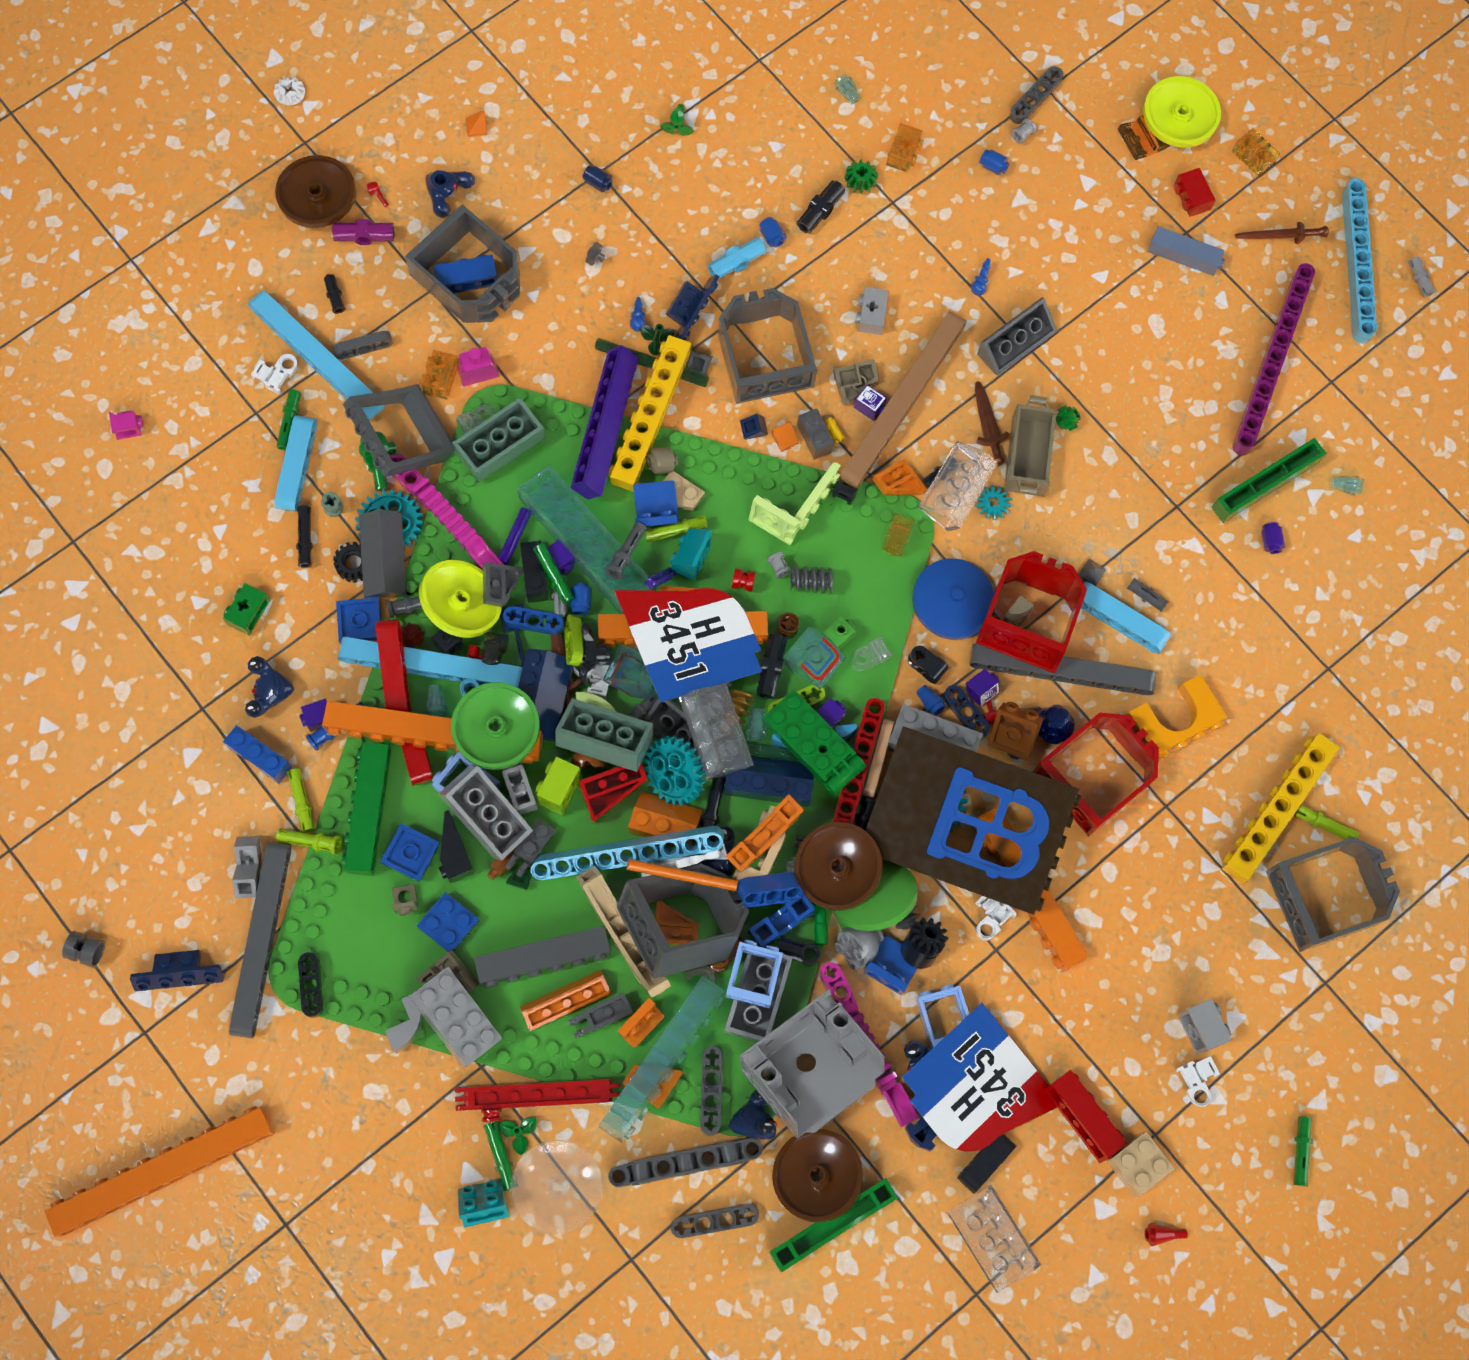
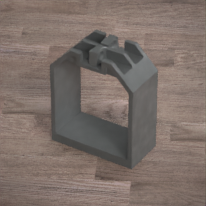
M463 204L405 256L410 276L463 323L493 322L499 316L495 311L498 306L506 311L510 307L509 300L514 302L520 297V269L517 251ZM468 232L511 268L496 280L477 300H460L427 271Z
M774 288L763 290L765 298L759 299L757 291L749 292L748 302H746L744 294L734 296L719 318L718 337L736 404L814 388L817 368L798 301ZM778 315L792 322L804 365L740 379L727 334L730 325L749 323Z
M1352 837L1277 863L1266 871L1299 952L1374 927L1390 918L1400 890L1396 881L1388 884L1386 880L1393 876L1394 873L1391 867L1381 868L1379 863L1387 861L1382 850ZM1341 851L1355 858L1359 872L1376 906V911L1371 921L1319 939L1290 867Z
M704 864L680 868L731 879L730 876ZM656 875L626 881L617 904V909L652 979L728 960L749 913L748 908L741 903L742 900L738 893L730 894L726 889ZM686 894H692L705 900L722 935L670 947L648 903Z

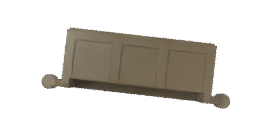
M1030 395L1026 405L1017 404L1011 423L1004 491L1044 497L1050 485L1049 475L1055 420L1058 410L1049 408L1047 397ZM1030 403L1045 405V408L1030 406Z

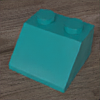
M689 529L686 535L683 534L678 544L681 547L678 553H673L670 560L672 571L693 581L696 580L712 546V531L709 529Z

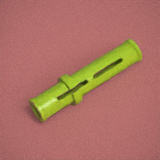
M703 515L691 519L683 518L678 523L646 529L647 543L679 534H687L689 529L708 528L706 517Z
M299 768L287 771L295 802V815L298 816L301 832L310 833L316 830L311 814L313 811L312 806H309L301 770Z
M1302 804L1294 814L1295 817L1311 823V826L1315 828L1318 826L1345 840L1352 837L1358 839L1360 834L1359 831L1324 816L1323 812L1313 811Z

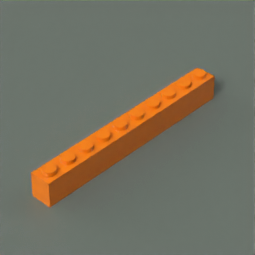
M327 701L322 726L330 735L340 736L343 733L349 734V737L355 739H362V736L370 737V740L376 742H383V739L392 740V743L397 745H404L406 742L413 743V746L418 748H426L427 745L434 746V749L439 751L455 749L457 753H460L451 733L452 718ZM542 731L539 732V737L533 750L521 762L533 763V761H539L543 741Z
M257 1106L248 1108L244 1111L245 1115L239 1118L235 1116L224 1120L223 1125L216 1129L214 1126L203 1130L201 1132L202 1135L195 1139L193 1136L186 1138L180 1142V1146L174 1149L168 1147L158 1152L159 1156L153 1159L147 1157L140 1160L135 1168L129 1170V1167L119 1170L115 1173L116 1177L110 1180L103 1178L95 1182V1187L87 1191L86 1188L72 1193L73 1197L66 1201L60 1199L51 1203V1208L44 1212L54 1237H62L275 1134L265 1109L257 1108Z

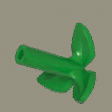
M679 104L670 116L672 123L665 122L661 124L662 130L673 134L676 129L679 135L683 136L694 132L692 127L682 125L685 110L683 104Z
M527 1117L523 1119L520 1127L516 1126L513 1121L500 1122L498 1124L500 1132L506 1137L515 1135L516 1138L512 1143L513 1149L517 1154L523 1155L529 1145V1141L523 1135L532 1134L535 1131L537 1118Z

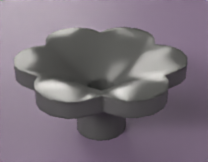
M595 242L589 248L586 263L590 266H593L597 260L600 262L604 261L605 255L601 253V244Z

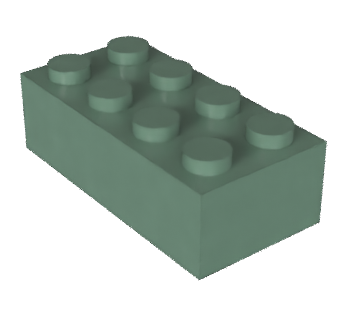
M518 398L452 442L456 455L479 483L545 439L544 427L522 399Z
M572 698L555 730L556 746L637 772L653 740V724Z

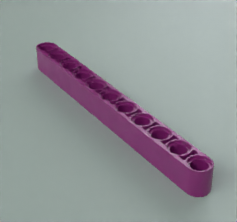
M1308 263L1299 265L1289 284L1233 442V451L1238 455H1247L1256 443L1315 275L1314 267ZM1241 441L1246 442L1248 446L1243 445Z

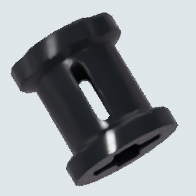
M839 480L832 493V497L847 501L848 505H851L858 489H853Z

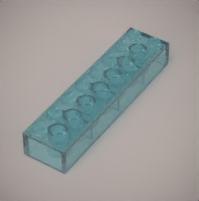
M550 464L517 489L522 503L531 510V513L556 541L559 539L575 557V563L620 614L624 613L614 590L656 591V587L649 589V586L645 585V580H648L649 576L632 557L629 566H626L623 570L621 579L616 580L606 574V566L612 562L614 552L620 550L622 546Z

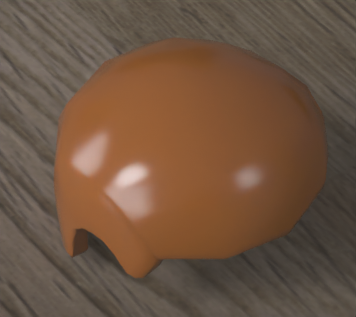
M575 752L571 759V764L582 767L584 770L587 769L589 764L596 769L606 766L605 761Z

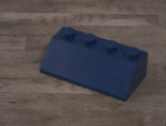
M527 648L518 688L530 697L537 709L543 740L556 741L555 730L563 715L574 666L568 665L566 657L547 650Z
M730 753L724 795L780 803L789 794L800 806L809 807L814 775L799 762Z

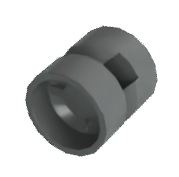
M72 931L64 943L62 957L75 962L80 960V964L94 968L103 955L105 942L95 937L88 938L86 934Z

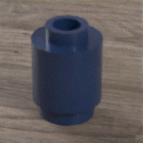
M589 165L583 173L585 182L600 192L608 191L613 184L612 176L597 166Z

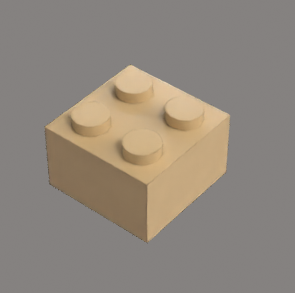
M1147 1132L1137 1135L1106 1160L1134 1198L1142 1196L1175 1169Z

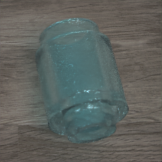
M755 708L748 714L745 735L749 737V740L759 742L761 739L766 738L768 727L762 722L763 716L768 713L766 710Z

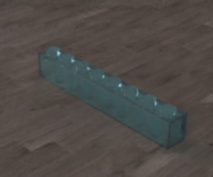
M704 976L700 978L602 1119L599 1128L621 1143L625 1138L627 1140L630 1139L636 1130L633 1125L638 1119L642 1121L649 1111L646 1108L651 1100L653 1102L656 1101L662 1092L659 1089L662 1083H668L675 1072L672 1069L675 1064L678 1063L680 1065L687 1056L685 1050L688 1045L693 1046L700 1035L697 1032L701 1026L707 1027L712 1019V1016H710L714 1008L718 1010L725 999L722 996L725 990Z

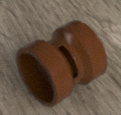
M790 612L782 614L778 621V633L787 637V639L793 638L798 632V617Z

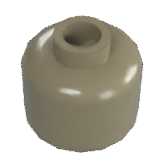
M669 447L653 448L650 454L646 456L647 468L655 475L672 473L675 466L678 465L677 454H674Z

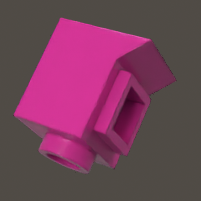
M132 410L117 413V415L109 411L112 433L116 434L117 440L142 435L141 428L144 427L141 415L137 416Z

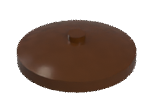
M312 155L294 161L283 170L276 183L275 195L281 212L291 222L302 227L321 228L332 225L347 215L355 201L356 186L351 172L343 163L332 157Z
M845 822L828 823L813 830L801 843L795 859V875L803 893L813 903L828 910L844 911L860 906L877 890L883 874L882 854L875 840L862 828Z
M819 1129L815 1133L806 1132L798 1139L795 1136L790 1138L778 1152L773 1165V1186L781 1204L797 1218L816 1223L831 1221L845 1214L858 1199L863 1185L862 1162L855 1148L840 1134L825 1129Z

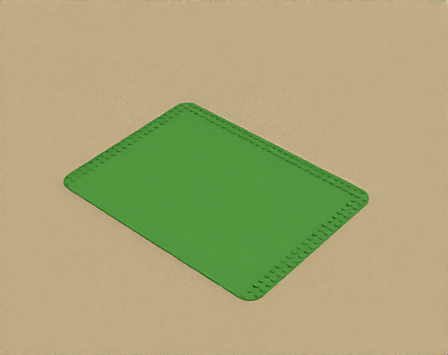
M505 384L492 385L475 393L464 406L452 442L518 398L522 399L544 427L545 439L479 483L456 453L453 452L444 462L436 485V491L440 492L443 498L448 500L450 506H453L456 512L462 515L463 520L467 521L470 527L476 530L477 535L482 537L483 541L497 557H499L520 509L524 507L531 510L529 521L509 564L506 566L523 568L520 543L541 540V544L545 543L546 548H548L558 539L575 557L574 569L566 575L563 574L566 576V584L570 591L571 587H574L576 583H585L592 589L589 614H572L570 602L566 603L567 613L562 617L564 626L569 614L581 617V625L583 623L590 624L592 636L599 644L598 614H624L614 590L659 591L661 586L714 588L733 597L741 605L744 612L767 611V642L759 644L761 651L755 652L761 667L769 635L779 634L777 628L780 616L790 612L798 617V632L793 638L787 639L783 655L782 672L780 678H778L774 699H765L756 695L761 673L730 681L732 686L724 687L728 693L731 690L743 691L755 699L754 701H747L752 707L744 708L749 714L748 716L741 715L745 723H738L742 730L734 731L739 736L737 739L723 734L715 726V722L719 720V714L723 713L722 706L726 705L725 701L717 702L721 709H714L718 714L717 717L702 712L695 705V699L699 698V691L688 694L687 698L680 696L671 699L728 746V754L707 778L701 776L706 783L701 785L704 790L699 792L700 796L684 805L703 810L702 815L705 813L712 776L727 777L730 753L801 763L790 750L771 744L773 733L762 722V718L767 714L768 707L772 702L787 696L793 690L797 692L810 685L818 684L824 688L825 697L821 704L812 708L817 712L830 698L834 701H839L845 707V717L837 726L857 724L856 733L845 741L852 749L867 701L871 698H879L885 705L855 815L858 814L862 804L861 797H864L862 795L914 612L912 602L913 588L919 575L926 568L933 542V520L923 503L911 495H883L877 485L862 482L851 505H848L847 501L838 497H832L837 483L835 485L831 484L829 487L830 492L826 499L823 500L821 498L819 501L820 506L816 513L809 515V522L804 530L799 529L792 544L788 545L748 520L754 498L757 495L761 498H766L776 507L785 509L791 516L795 517L826 471L661 426L652 449L671 448L678 457V465L675 466L674 472L705 492V496L693 511L678 507L679 521H682L683 518L691 519L705 515L708 526L705 529L712 531V546L695 581L676 574L671 580L653 589H649V586L645 585V580H648L649 576L665 568H672L670 560L674 552L678 553L681 547L678 544L683 534L647 543L644 532L630 556L631 562L629 566H626L623 570L622 578L616 580L606 574V566L612 562L614 552L622 547L633 528L637 515L634 492L611 485L610 476L608 475L604 492L600 497L587 500L570 488L592 407ZM623 416L610 467L617 462L616 453L618 448L624 445L623 437L626 429L631 428L632 423L629 417ZM639 428L637 431L644 433L647 429ZM635 445L630 447V449L636 451L640 447ZM629 463L623 465V467L626 469H629L633 466ZM645 464L638 484L660 482L668 474L655 475L651 470H648L647 464ZM428 510L423 522L424 526L421 527L422 534L418 536V541L415 544L405 573L406 596H410V598L419 596V587L424 575L432 566L439 562L460 560L480 568L467 554L466 548L463 550L460 547L459 540L456 542L453 539L452 532L449 534L445 525L442 526L439 523L438 517L435 518L432 515V511L429 512ZM653 525V526H645V527H646V529H650V528H655V527L662 526V525ZM777 552H783L785 562L791 570H793L795 565H798L799 571H801L803 566H806L808 572L814 566L816 573L820 567H823L824 573H826L828 568H831L833 572L832 594H830L829 588L826 589L825 593H822L821 587L814 593L812 587H810L808 592H805V588L802 586L800 592H798L796 585L790 591L791 573L783 578L776 579L771 564L767 563V558ZM735 568L742 569L745 573L748 571L756 572L752 592L745 591L744 587L739 589L731 588ZM545 572L549 600L528 603L524 573H522L510 594L508 602L502 608L523 604L524 608L555 614L554 599L552 598L554 589L550 585L552 582L547 573ZM397 596L396 600L403 599L404 596ZM423 608L413 610V613L409 615L404 613L394 615V618H389V620L399 619L404 647L442 653L435 646L432 639L441 629L427 617ZM500 616L494 626L485 634L471 638L462 637L465 646L455 654V656L469 658L470 645H475L481 648V655L496 661V663L522 667L515 632L504 633ZM536 616L528 619L530 625H536L540 621ZM842 616L845 620L851 621L855 626V636L838 651L839 660L822 680H816L801 665L803 663L817 677L825 672L835 660L836 654L822 640V634ZM543 618L542 627H545L546 619ZM522 629L518 630L524 657L526 656L527 648L552 652L551 635ZM563 629V631L561 632V635H562L563 642H564V645H565V633H564V629ZM582 635L583 648H585L586 641L584 639V636ZM822 642L833 653L834 657L820 674H816L804 661L806 660L817 672L831 657V654L820 644ZM624 644L611 647V663L606 665L613 666V663H617L622 654H630L641 661L643 659L638 647H626ZM630 657L623 658L615 674L614 681L631 691L632 694L616 687L613 683L610 684L608 679L609 686L606 701L618 713L628 715L635 709L634 706L637 703L640 704L651 692L656 694L655 697L658 696L646 666ZM626 659H629V660H631V661L637 663L638 665L644 667V669H641L640 667H638V666L634 665L633 663L627 661V663H626V665H625V667H624V669H623V671H622V673H621V675H620V677H619V680H620L621 682H623V683L627 684L628 686L634 688V690H632V689L626 687L625 685L619 683V682L616 680V678H617V676H618V674H619V672H620V670H621V667H622V665H623V663H624V661H625ZM372 667L361 698L364 706L386 709L381 669ZM572 671L573 683L576 682L577 679L580 680V678L574 674V671ZM407 673L412 713L452 718L455 707L462 698L460 691L461 682ZM592 682L587 686L581 685V687L572 692V698L576 699V692H587L588 687L591 688ZM474 687L466 689L465 693L469 692ZM813 690L811 696L805 697L806 702L808 703V699L811 697L819 699L820 692L816 693ZM721 694L725 700L729 698L728 694ZM876 706L869 707L872 713L880 712ZM867 725L863 727L864 731L867 733L874 732V729L871 726ZM348 735L314 834L321 832L331 837L341 836L343 840L342 849L338 855H333L328 851L316 852L313 848L309 847L269 960V980L275 994L283 1003L302 1012L298 960L302 954L311 952L319 958L321 969L323 1012L318 1017L387 1036L386 1030L410 1020L401 999L409 996L425 983L424 981L419 983L416 978L448 953L417 927L419 922L445 892L480 920L454 951L478 982L474 957L604 925L597 917L576 879L580 874L546 880H537L532 876L528 890L506 884L509 876L518 871L524 863L518 858L513 868L507 869L502 877L498 875L494 880H491L487 874L491 870L490 864L496 859L490 855L438 795L439 793L432 786L433 781L412 786L401 745L392 743V740L383 739V742H376L370 740V737L362 736V739H355ZM653 735V740L650 745L654 744V741L659 739ZM543 740L539 761H533V763L521 762L538 810L521 815V817L530 827L533 826L537 819H540L556 830L540 855L643 838L628 833V825L641 791L659 797V792L653 793L655 787L648 786L651 782L650 779H647L644 784L596 822L592 823L579 784L563 816L539 805L537 793L535 792L540 780L544 781L547 776L545 771L549 762H554L555 758L558 757L571 763L575 752H569L556 746V741ZM363 742L389 744L391 748L374 876L347 874L341 865L342 856L347 852L345 835L349 833L351 825L348 824L349 811H353L354 804L351 803L352 790H356L357 782H354V773L356 769H359L360 761H357V753L359 748L362 749ZM426 745L433 778L437 772H442L446 768V762L450 756L457 754L455 749L439 751L434 749V746ZM864 745L858 746V750L861 753L869 751ZM824 749V750H819L821 753H825V752H826L825 749ZM642 760V766H648V764ZM460 762L442 786L445 788L468 766ZM605 762L606 766L601 769H596L591 764L587 766L586 770L580 767L581 780L619 766ZM482 768L500 781L501 788L499 791L513 806L502 774L503 769L491 770ZM814 776L809 807L801 806L805 811L785 832L786 837L783 847L770 874L791 872L795 875V859L798 849H794L795 840H797L796 835L807 837L816 828L832 823L841 791L835 796L832 795ZM724 785L718 812L720 823L717 826L720 828L728 826L734 831V848L758 827L764 809L768 811L771 805L776 807L779 803L724 795ZM854 785L846 787L850 793L858 791ZM842 805V806H841L842 812H844V813H850V812H852V809H851L850 806H848V805ZM449 810L475 874L450 883L448 878L443 879L439 867L442 866L440 861L441 845L420 882L381 864L380 861L401 824L442 844L444 813ZM854 817L853 824L856 825L857 821ZM700 820V822H699L698 828H701V824H702V821H701V820ZM694 839V841H693V845H692V846L698 844L695 839ZM665 844V846L668 849L676 848L674 846ZM651 846L644 847V850L646 852H654V849ZM630 850L622 851L625 856L633 855ZM764 852L749 867L757 870L761 857H766L767 853ZM601 854L603 859H611V856L609 854ZM580 857L582 863H590L588 858ZM564 860L558 861L562 867L569 866ZM537 865L540 870H547V867L545 865ZM734 865L730 876L731 879L737 869ZM627 866L599 871L617 903L626 881L642 877L640 872L627 870ZM413 884L415 886L418 910L413 911V914L400 916L392 909V905H394L392 889ZM403 891L399 894L398 899L401 903L409 902L411 894L408 891ZM692 894L661 900L667 906L674 910L676 909L687 918L699 923L698 940L722 935L705 900ZM808 899L815 908V903ZM657 902L648 903L655 917ZM785 903L747 907L749 913L739 936L744 940L753 941L748 935V930L764 918L775 914ZM826 909L827 927L829 926L833 910ZM815 912L782 937L815 945ZM606 930L611 955H607L605 960L595 962L594 959L587 960L585 965L573 967L572 964L564 966V970L558 972H551L550 969L542 971L541 976L530 978L529 975L520 977L521 980L508 983L507 980L498 982L499 986L493 988H486L479 984L468 993L502 1037L499 1042L474 1062L542 1082L611 1079V1083H621V1088H612V1092H621V1097L612 1098V1102L696 1127H700L702 1055L706 1048L710 1046L718 1047L723 1056L721 1126L718 1133L734 1137L743 1136L733 1133L728 1125L733 1115L749 1101L751 1094L756 1090L744 1075L739 1057L756 1043L724 1033L734 1000L727 998L726 993L735 957L724 971L715 972L718 978L716 981L717 987H714L713 983L709 982L707 976H692L691 980H687L685 975L688 970L665 976L671 986L665 989L663 993L651 998L642 984L640 985L634 977L623 955L617 949ZM780 938L769 946L777 948ZM816 945V946L819 948V950H820V956H821V952H822L823 946H818V945ZM807 950L804 952V957L807 960H814L816 958L813 951ZM745 952L742 953L734 985L736 988L738 987L747 953ZM310 957L307 958V962L303 963V965L308 967V974L304 973V976L309 974L316 975V972H311V964H315V961H312ZM792 960L771 1032L807 1006L819 960L811 967ZM598 970L602 971L611 991L610 995L532 1031L529 1030L520 1006ZM309 979L305 983L306 991H313L317 987V982L314 979ZM623 992L633 1014L648 998L664 1014V1019L636 1048H633L618 1034V1030L633 1014L595 1032L591 1031L580 1038H575L574 1033L579 1029L589 1026L587 1019L576 1025L570 1026L568 1023L570 1019L584 1013L583 1011ZM318 994L314 996L305 995V999L309 997L311 1000V1005L307 1009L314 1013V1009L318 1008V1005L314 1004L313 997H318ZM423 1017L421 1029L411 1044L452 1055ZM710 1051V1054L706 1055V1058L710 1059V1067L705 1066V1070H719V1066L714 1067V1061L719 1059V1055H715V1051ZM634 1065L681 1070L683 1072L660 1109H657L622 1085ZM709 1073L705 1077V1082L710 1086H714L718 1083V1077L714 1073ZM708 1096L704 1101L705 1106L709 1109L715 1108L718 1104L714 1096ZM766 1104L762 1109H765V1112L774 1118L776 1114ZM704 1111V1116L709 1115L708 1123H704V1127L712 1131L714 1127H717V1123H713V1115L718 1116V1112L709 1113Z

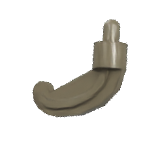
M702 966L686 972L685 978L687 980H691L692 976H707L709 982H712L714 987L718 986L716 982L718 978L712 968Z

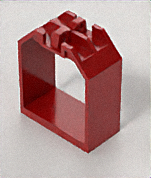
M1032 551L1007 560L975 643L1055 674L1066 652L1087 588L1072 565L1063 562L1061 569L1055 567L1056 559L1049 557L1045 564L1041 562L1043 554ZM1017 580L1037 590L1065 599L1072 612L1061 643L991 616L1003 584Z
M1098 713L1042 759L1033 770V773L1070 785L1051 762L1092 728L1109 730L1129 755L1144 769V783L1102 819L1081 797L1078 808L1073 807L1071 815L1075 816L1074 821L1088 837L1148 788L1158 777L1159 747L1153 740L1147 744L1143 739L1148 733L1144 728L1136 733L1133 727L1137 723L1130 715Z

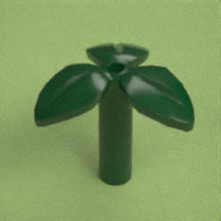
M657 324L655 331L648 325H644L640 329L641 335L645 340L653 341L648 345V350L652 355L660 354L661 345L659 341L666 342L669 335L674 336L675 334L674 329H664L662 324Z

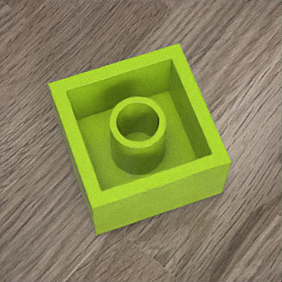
M556 757L554 762H549L545 771L547 776L544 781L540 780L535 792L537 793L539 805L563 816L578 786V781L582 777L580 767Z

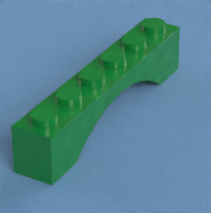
M887 1178L862 1192L855 1204L842 1216L827 1222H815L768 1253L779 1272H783L846 1230L898 1199Z

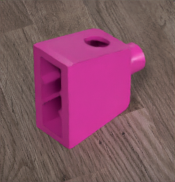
M488 347L472 348L468 352L459 354L457 369L463 387L500 377L495 359Z

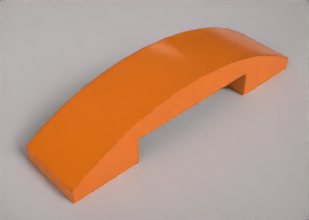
M789 794L743 842L741 841L725 856L740 872H743L767 851L805 811Z

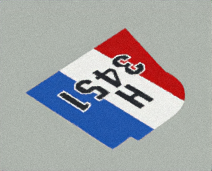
M698 588L690 591L614 590L660 702L762 672L755 656V652L761 651V648L743 608L729 594L714 588Z
M983 1003L902 1076L916 1095L910 1102L944 1143L960 1151L972 1152L981 1150L989 1146L1000 1135L1057 1108L1044 1091L1049 1085Z

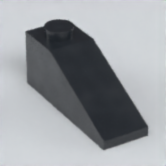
M541 540L520 543L528 603L549 600L545 570L533 551V548L541 544Z
M447 810L444 813L440 854L442 866L439 867L443 879L448 878L449 882L453 883L475 873L450 811Z

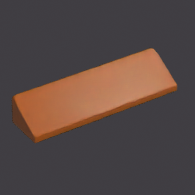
M598 970L520 1006V1010L529 1030L532 1031L610 995L611 991L602 971Z

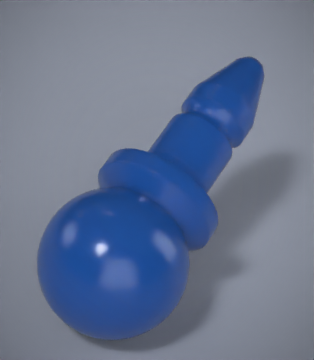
M987 258L983 263L980 276H975L976 281L971 285L972 293L977 296L983 295L986 292V283L989 281L986 277L990 269V258Z
M637 297L634 304V312L631 313L630 327L632 330L640 332L641 327L646 325L644 319L645 314L642 312L641 298Z

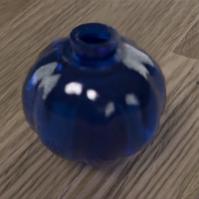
M1056 704L1046 707L1039 712L1038 716L1043 717V721L1038 735L1047 743L1059 744L1066 741L1073 734L1075 719L1063 706Z

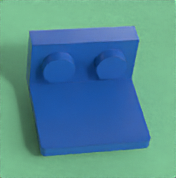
M674 480L634 484L637 515L635 523L639 522L644 526L679 522Z
M885 936L879 946L876 957L872 962L870 961L864 973L899 995H902L917 968L912 967L903 959L900 951L901 944L891 937Z

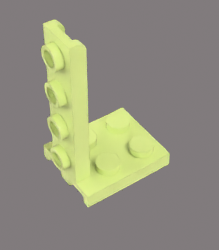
M836 462L831 464L795 517L791 516L785 509L773 505L770 500L757 495L752 502L748 520L788 545H791L799 529L804 530L808 524L809 515H814L818 510L821 498L825 500L828 496L831 484L835 485L839 480L841 465Z

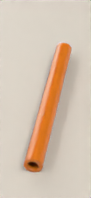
M629 859L627 863V870L731 891H736L738 880Z

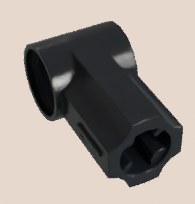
M780 937L777 947L779 952L793 957V961L808 967L814 966L818 962L820 950L816 945ZM811 950L815 953L816 958L814 960H807L804 957V952Z

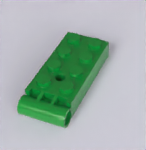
M795 690L791 691L762 718V722L834 796L866 768V764L856 755V752ZM824 748L826 752L821 753L819 749Z

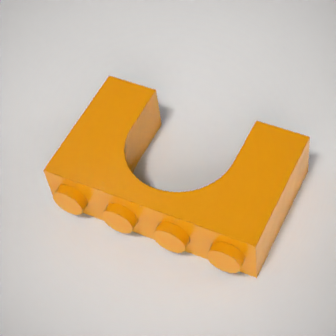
M1201 674L1184 682L1178 688L1191 711L1192 720L1188 729L1172 731L1160 724L1147 702L1129 711L1127 714L1137 723L1133 727L1136 733L1142 728L1148 733L1143 739L1147 744L1153 740L1159 747V760L1168 756L1171 749L1179 750L1187 745L1186 741L1192 738L1194 741L1206 735L1205 731L1211 729L1213 732L1223 726L1222 722L1227 718Z

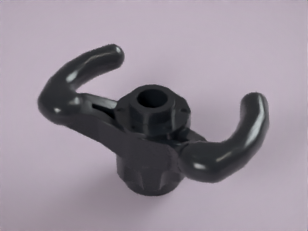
M583 623L581 633L586 641V647L583 648L582 661L584 662L579 667V678L581 684L587 686L590 683L587 673L596 665L611 663L612 652L611 646L598 644L592 636L590 624Z

